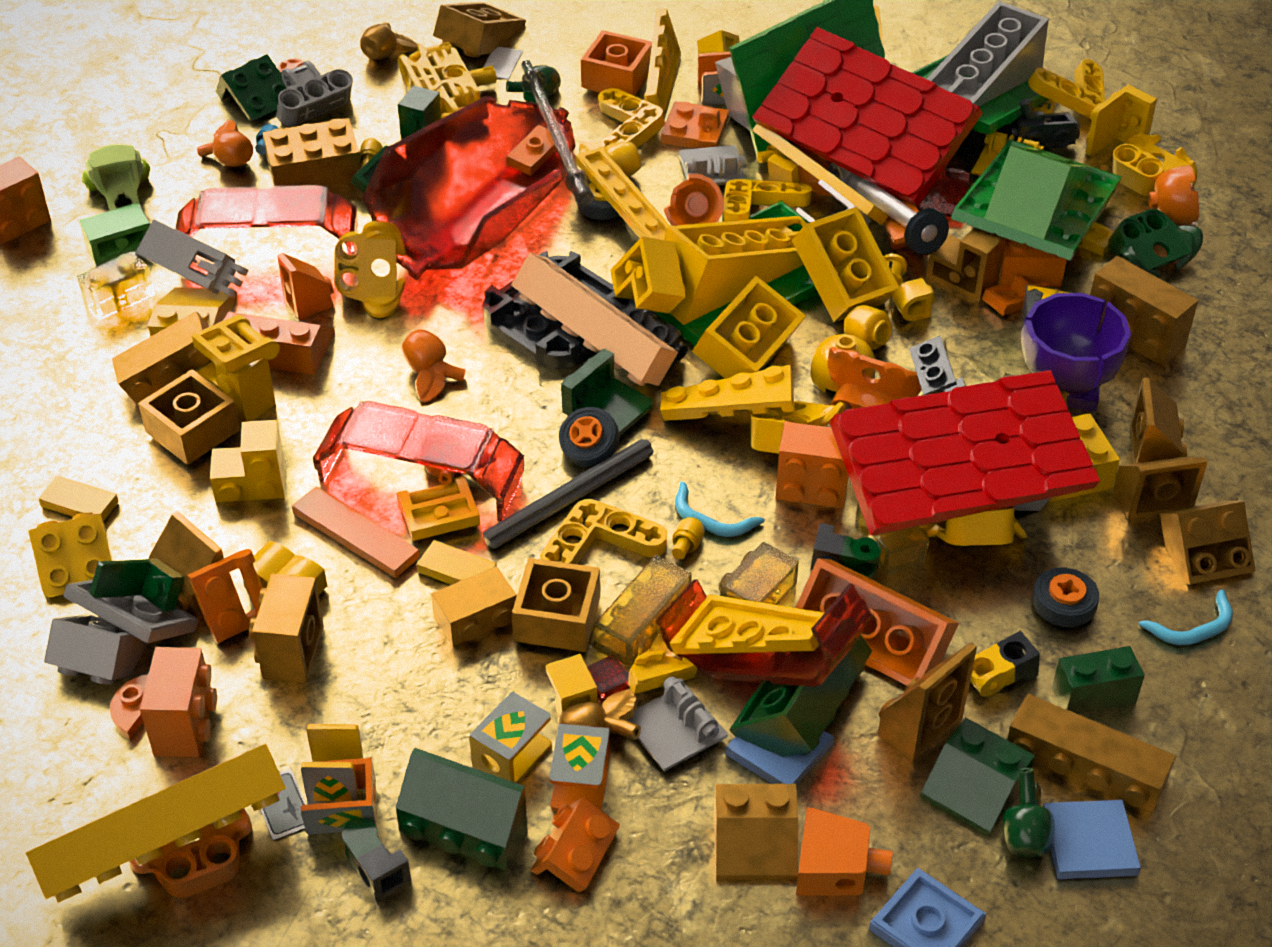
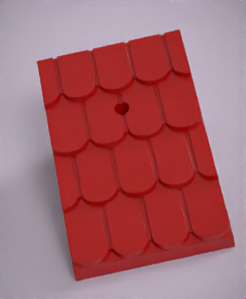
M817 27L752 118L758 125L918 207L983 112L979 106L973 104L970 100L945 90L930 80L895 66L887 59L857 47L853 42Z
M1051 370L1002 377L995 382L956 387L948 392L891 400L888 404L848 409L843 411L842 414H835L829 423L870 536L1014 506V510L1040 511L1052 497L1094 489L1100 482V478L1095 468H1093V463L1083 441L1080 439L1081 436L1072 416L1067 411V405L1058 385L1055 384L1056 381Z

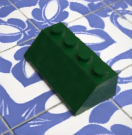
M849 617L832 621L833 627L814 651H785L779 653L729 729L734 736L781 757L796 754L806 755L818 746L820 736L825 728L834 720V713L841 702L850 694V687L856 677L864 671V664L872 653V649Z

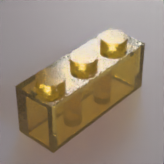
M655 555L593 624L594 648L631 667L637 656L650 650L653 640L660 632L665 633L669 629L674 616L679 610H684L689 606L694 595L692 590V573Z

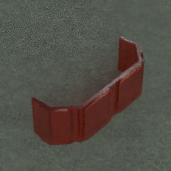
M319 185L274 186L270 189H256L255 187L207 188L200 191V196L196 200L192 198L178 211L175 229L193 237L200 229L319 226L337 239H340L347 232L357 233L358 216L357 208L338 194L333 195L328 191L327 187ZM345 242L347 254L354 255L356 253V244Z
M360 401L355 409L351 406L338 414L312 458L314 469L317 470L319 482L321 483L325 482L343 448L467 474L496 499L497 521L504 519L524 472V455L508 440L500 438L493 428H489L484 424L442 415L431 416L421 414L413 409L374 401Z
M694 579L656 620L661 630V636L668 649L672 652L673 650L669 643L707 598L698 579ZM848 584L811 628L819 644L814 651L676 655L681 659L683 657L687 658L704 675L712 676L714 679L749 682L770 680L774 684L814 687L824 682L856 643L871 613L865 601L860 598L854 584Z

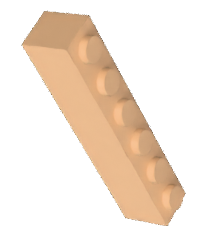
M529 252L511 286L521 292L519 297L523 301L533 306L537 304L542 308L540 311L542 315L553 321L559 320L563 323L561 328L565 332L575 337H582L585 347L596 353H599L602 349L612 352L614 354V367L620 370L624 368L629 372L627 377L638 385L644 386L645 383L659 386L678 354L675 349L548 258Z

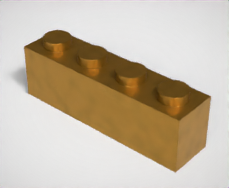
M1028 693L1010 725L1007 740L1035 755L1034 762L1048 767L1058 774L1083 782L1095 790L1104 791L1125 800L1132 806L1141 807L1150 812H1153L1176 757L1172 753Z

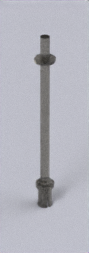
M524 60L521 63V68L524 72L521 85L524 90L532 92L566 169V187L573 193L578 206H588L594 200V194L588 185L589 178L585 171L578 169L545 95L543 87L546 77L541 70L534 69L530 60Z

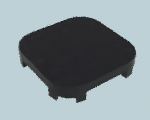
M547 251L539 254V256L551 260L620 311L631 303L635 305L632 299L615 297L613 284L581 265L580 254L573 251L569 252V256L557 255L548 257ZM512 282L501 289L491 285L485 290V299L482 304L485 327L492 334L535 363L546 368L564 369L582 363L596 353L583 345L584 339L582 337H575L565 332L561 328L563 323L559 320L553 321L540 313L542 309L537 304L533 306L523 301L519 297L521 292L511 286Z

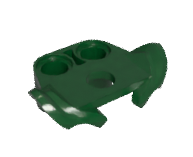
M1149 209L1122 220L1109 237L1108 248L1114 255L1124 257L1128 262L1160 278L1161 276L1157 271L1158 268L1177 261L1174 266L1179 271L1197 255L1203 243V233L1196 226H1178L1160 210ZM1153 246H1162L1167 252V257L1158 256L1154 252Z

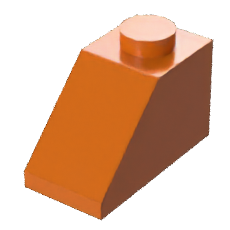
M285 253L277 255L284 302L298 321L332 308L331 294L334 293V289L328 276L323 277L315 266Z

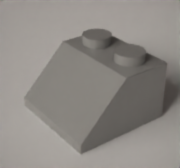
M82 614L53 618L43 663L57 666V672L61 674L78 676L81 672L91 675V681L113 684L116 679L130 676L149 643L96 615Z

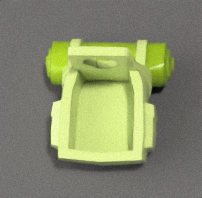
M108 145L88 154L89 159L86 160L87 170H83L82 183L89 192L99 190L107 200L109 211L117 209L115 202L119 199L118 195L125 194V197L129 198L132 204L139 203L137 195L140 182L149 181L151 167L145 159L141 158L140 152L135 150L133 145Z

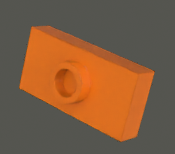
M536 126L506 156V165L531 176L562 145L563 136L543 126Z

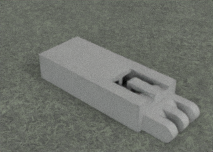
M155 219L151 222L135 252L142 258L217 295L220 291L232 298H235L237 292L229 288V284L232 283L241 287L243 283L242 280L234 277L235 273L238 272L246 276L249 272L245 267L236 264V260L228 254ZM196 255L213 263L210 264L201 259L197 265L201 269L208 271L207 275L191 268L193 262L197 263Z

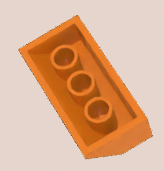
M817 559L795 607L829 613L832 621L849 617L872 649V653L865 665L906 686L914 678H922L939 664L959 625V622L831 559Z

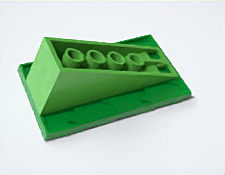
M1010 139L954 208L951 219L961 223L966 222L967 225L993 234L997 233L998 236L1021 244L1026 243L1027 246L1071 260L1091 231L1093 224L1115 194L1122 177Z

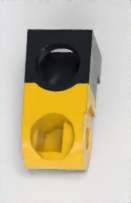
M1020 630L975 655L970 682L983 697L994 695L1005 685L1008 686L1022 678L1027 682L1039 675L1040 653Z

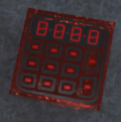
M614 654L587 666L597 686V699L600 703L617 692L631 689L628 684L629 673Z

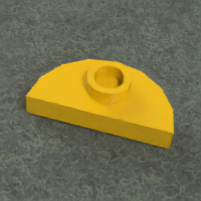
M663 650L647 651L636 657L628 674V684L633 694L662 687L665 680L672 676L683 681L695 678L698 668L685 657L681 661L674 657L665 656L666 651Z

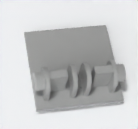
M736 145L679 150L686 180L688 173L702 174L711 178L717 185H724L727 181L733 179H746L743 170L746 165L745 157L739 156Z
M674 676L669 677L663 683L665 688L664 695L637 708V711H634V716L628 720L641 726V733L637 739L663 771L674 767L728 737V733L687 687L682 679H676Z

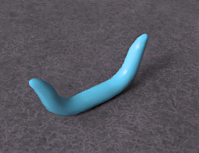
M683 481L679 483L675 498L678 514L683 519L693 517L700 520L707 532L724 537L740 536L765 521L762 517H749L734 524L721 523L691 509L687 503L689 495L687 484Z
M1222 589L1217 593L1216 604L1219 616L1214 621L1184 632L1173 631L1157 622L1148 620L1140 621L1139 625L1166 643L1191 645L1225 631L1232 623L1233 610L1225 590Z

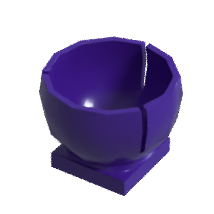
M1055 293L1035 302L1026 316L1021 329V349L1025 363L1032 373L1051 370L1056 381L1055 384L1058 385L1067 407L1096 412L1100 386L1114 379L1130 349L1131 332L1126 316L1108 302L1098 333L1106 300L1084 293Z

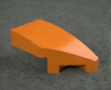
M1015 274L1012 284L1005 283L986 288L982 300L1004 316L1022 309L1027 285L1049 288L1050 284L1045 281L1031 284L1022 275Z

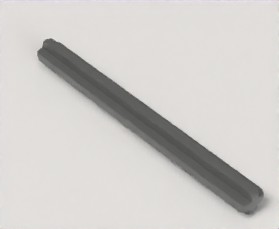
M644 439L636 441L483 532L485 543L488 547L492 548L501 546L649 458L654 452L651 443Z

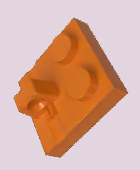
M674 101L661 132V143L695 149L718 147L729 120V109H715L690 102Z

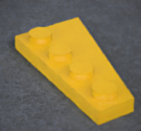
M667 8L656 9L647 89L644 93V100L661 107L664 117L682 55Z
M790 365L781 367L771 366L763 371L749 374L738 373L730 378L716 381L705 380L700 384L688 387H673L668 391L661 392L660 411L663 420L705 418L709 412H716L721 417L734 416L737 410L752 409L753 415L767 414L768 408L781 407L783 412H794L792 369Z
M709 594L669 644L674 654L814 651L833 627V622L829 613Z

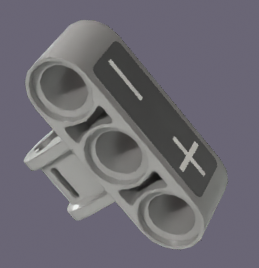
M310 60L304 61L301 66L294 69H283L282 79L286 89L281 91L278 96L277 119L286 126H295L346 105L351 98L352 75L344 69H334L320 74Z

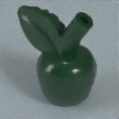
M540 64L528 68L523 75L522 81H506L505 90L506 92L523 93V99L526 103H529L530 106H534L536 109L543 110L547 106L548 99L558 91L561 85V77L554 67Z
M1022 768L1018 770L1020 805L1009 807L1005 812L1003 818L1004 839L1009 851L1016 856L1041 857L1047 853L1052 843L1055 821L1049 809L1041 806V789L1039 783L1035 782L1034 769Z

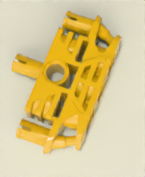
M450 42L424 47L420 43L417 45V51L411 54L409 58L404 54L398 56L400 73L408 91L415 85L440 93L443 124H450L454 130H462V125L488 120L487 108L484 102H480L478 87L497 83V76L493 65L468 71L455 47L452 48Z

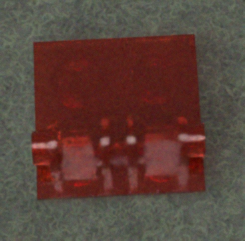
M945 167L942 176L937 178L917 209L921 211L926 208H934L946 217H951L954 208L967 193L970 173L964 172V169L949 168L948 177H945Z

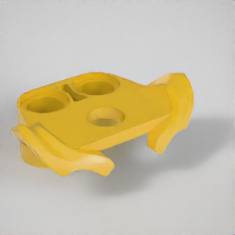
M1137 132L1113 151L1112 174L1121 176V184L1148 197L1149 192H1154L1155 181L1168 169L1190 165L1196 181L1198 177L1196 164L1188 157L1183 147L1178 148L1176 156L1155 145L1161 140L1159 134L1146 135L1142 132ZM1156 157L1162 158L1164 160V163ZM1196 181L1190 182L1193 184V187L1196 185Z
M380 221L368 222L364 225L361 233L347 232L343 234L334 249L335 288L346 297L362 301L365 311L376 318H384L395 312L405 287V278L397 280V254L404 256L406 252L401 233L395 224ZM353 242L358 247V253L356 255L345 253L343 243ZM377 259L385 260L390 267L388 274L385 276L374 274L371 267L373 261ZM353 273L358 278V284L355 286L346 284L343 280V274Z
M794 400V412H783L781 407L768 408L767 414L753 415L752 409H748L751 415V448L779 454L784 422L826 427L835 414L843 413L846 404L839 402L834 406Z
M1014 506L921 525L918 529L917 541L924 542L929 537L938 536L945 542L953 545H1002L1011 543L1014 540L1015 534L1021 539L1027 538V535L1014 517Z

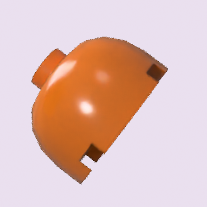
M1190 165L1168 169L1155 181L1154 192L1148 193L1150 209L1160 210L1178 226L1196 225V221L1199 219L1198 191H1194L1193 184L1190 183L1196 181Z

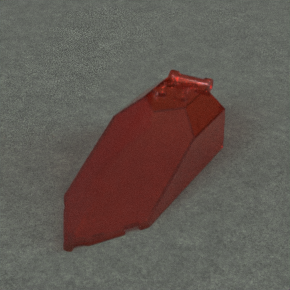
M484 96L386 147L362 198L372 221L389 222L395 224L399 229L406 254L404 256L397 254V263L408 270L409 276L418 280L427 270L463 269L502 243L577 166L575 164L576 155L573 154L576 143L572 124L567 120L568 110L563 107L553 109L545 104L509 99L507 105L496 104L497 100L495 97ZM536 126H543L562 135V145L531 176L506 165V156Z

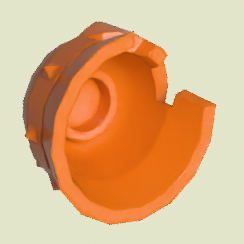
M688 173L687 180L681 182L673 189L670 205L663 210L667 221L672 226L715 223L719 221L723 213L724 199L720 188L711 178L702 174Z

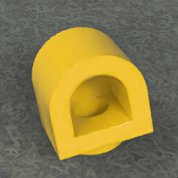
M923 278L907 281L899 285L900 288L893 294L892 300L903 318L907 321H917L931 317V304L935 302L932 287L927 285Z

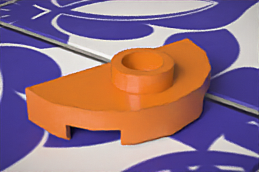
M148 674L127 681L115 692L110 703V716L118 733L131 740L143 723L140 706Z

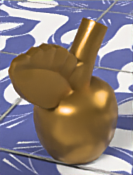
M388 22L368 27L360 38L362 53L367 58L374 60L387 58L392 55L394 50L404 52L416 51L417 45H419L408 36L394 33Z
M627 689L609 696L604 700L602 706L594 702H584L570 706L561 712L558 726L559 724L610 728V733L636 740L640 736L641 726L628 720L634 716V711H637V694H633L631 689Z

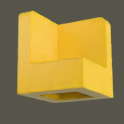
M719 30L697 40L698 54L730 52L729 47L740 42L739 35Z
M581 654L546 665V673L556 692V707L559 717L561 712L570 706L584 702L597 703V686Z

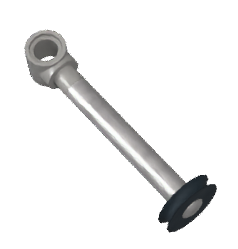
M834 163L829 165L828 171L906 228L904 233L905 243L917 254H931L938 250L947 239L949 222L945 215L936 209L926 208L916 213L873 183Z

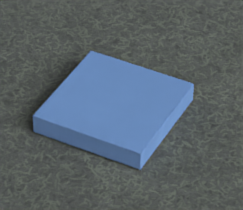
M823 731L819 738L818 746L812 752L806 755L796 754L787 757H781L735 736L726 746L725 755L771 784H796L797 786L833 746L834 736Z
M1123 800L1043 804V807L1049 809L1053 814L1055 821L1050 849L1057 879L1139 875L1141 867Z
M917 868L870 921L869 930L893 947H964L985 922L986 913Z

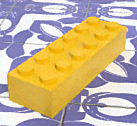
M267 743L26 851L25 854L45 900L55 896L57 903H60L82 893L79 884L94 877H96L98 884L106 882L123 874L120 868L122 864L135 859L140 866L163 855L160 849L163 845L175 841L176 846L181 847L202 837L200 828L213 823L215 829H220L241 819L239 810L251 805L253 811H258L280 801L277 793L286 789V786Z

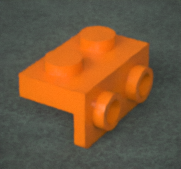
M581 797L570 806L567 804L562 805L551 821L555 827L550 836L546 835L537 845L533 853L537 859L531 868V871L536 875L546 869L578 893L587 888L620 827L619 823L584 797Z

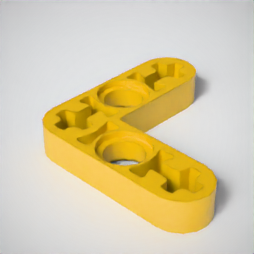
M1083 59L1075 69V83L1044 68H1037L1028 79V85L1037 94L1090 118L1094 107L1105 101L1103 70L1100 65L1091 59Z
M617 88L605 89L598 95L601 112L624 122L599 142L604 148L616 142H630L638 148L665 125L663 110L655 104Z
M746 179L727 181L722 222L749 220L751 204L771 206L783 201L789 207H806L811 203L812 188L807 184Z
M584 499L572 508L542 550L540 559L558 561L561 553L562 562L578 564L595 538L642 556L657 557L662 555L667 549V530L657 522L597 500ZM583 517L587 518L585 526L583 525ZM616 524H624L629 529L624 532H616L611 527ZM575 535L582 540L578 543L570 544L563 539L567 536Z

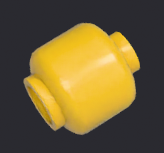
M858 305L844 319V334L863 339L872 350L880 348L891 337L892 326L889 316L877 308L868 305Z

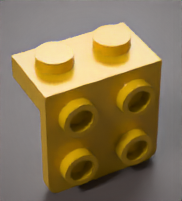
M1128 84L1120 91L1114 92L1102 104L1096 105L1090 115V120L1092 121L1090 132L1086 137L1087 147L1085 153L1092 157L1115 139L1125 143L1137 132L1149 135L1157 98Z
M80 513L73 516L71 520L59 523L55 520L38 524L37 528L28 530L42 593L46 598L63 596L66 585L92 580L98 562L112 561L106 537L107 532L101 513Z

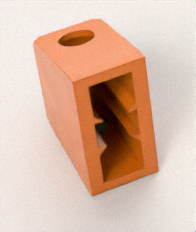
M807 807L796 895H860L863 893L866 872L890 876L893 851L868 848L870 826L867 823Z

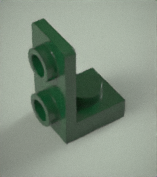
M158 558L100 561L96 566L89 594L94 598L141 595L162 611H172L176 608L184 576Z

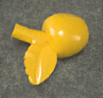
M582 142L579 145V154L602 147L628 178L641 168V159L636 145L633 143L616 142L605 148L596 142ZM585 174L581 176L582 181L588 179Z

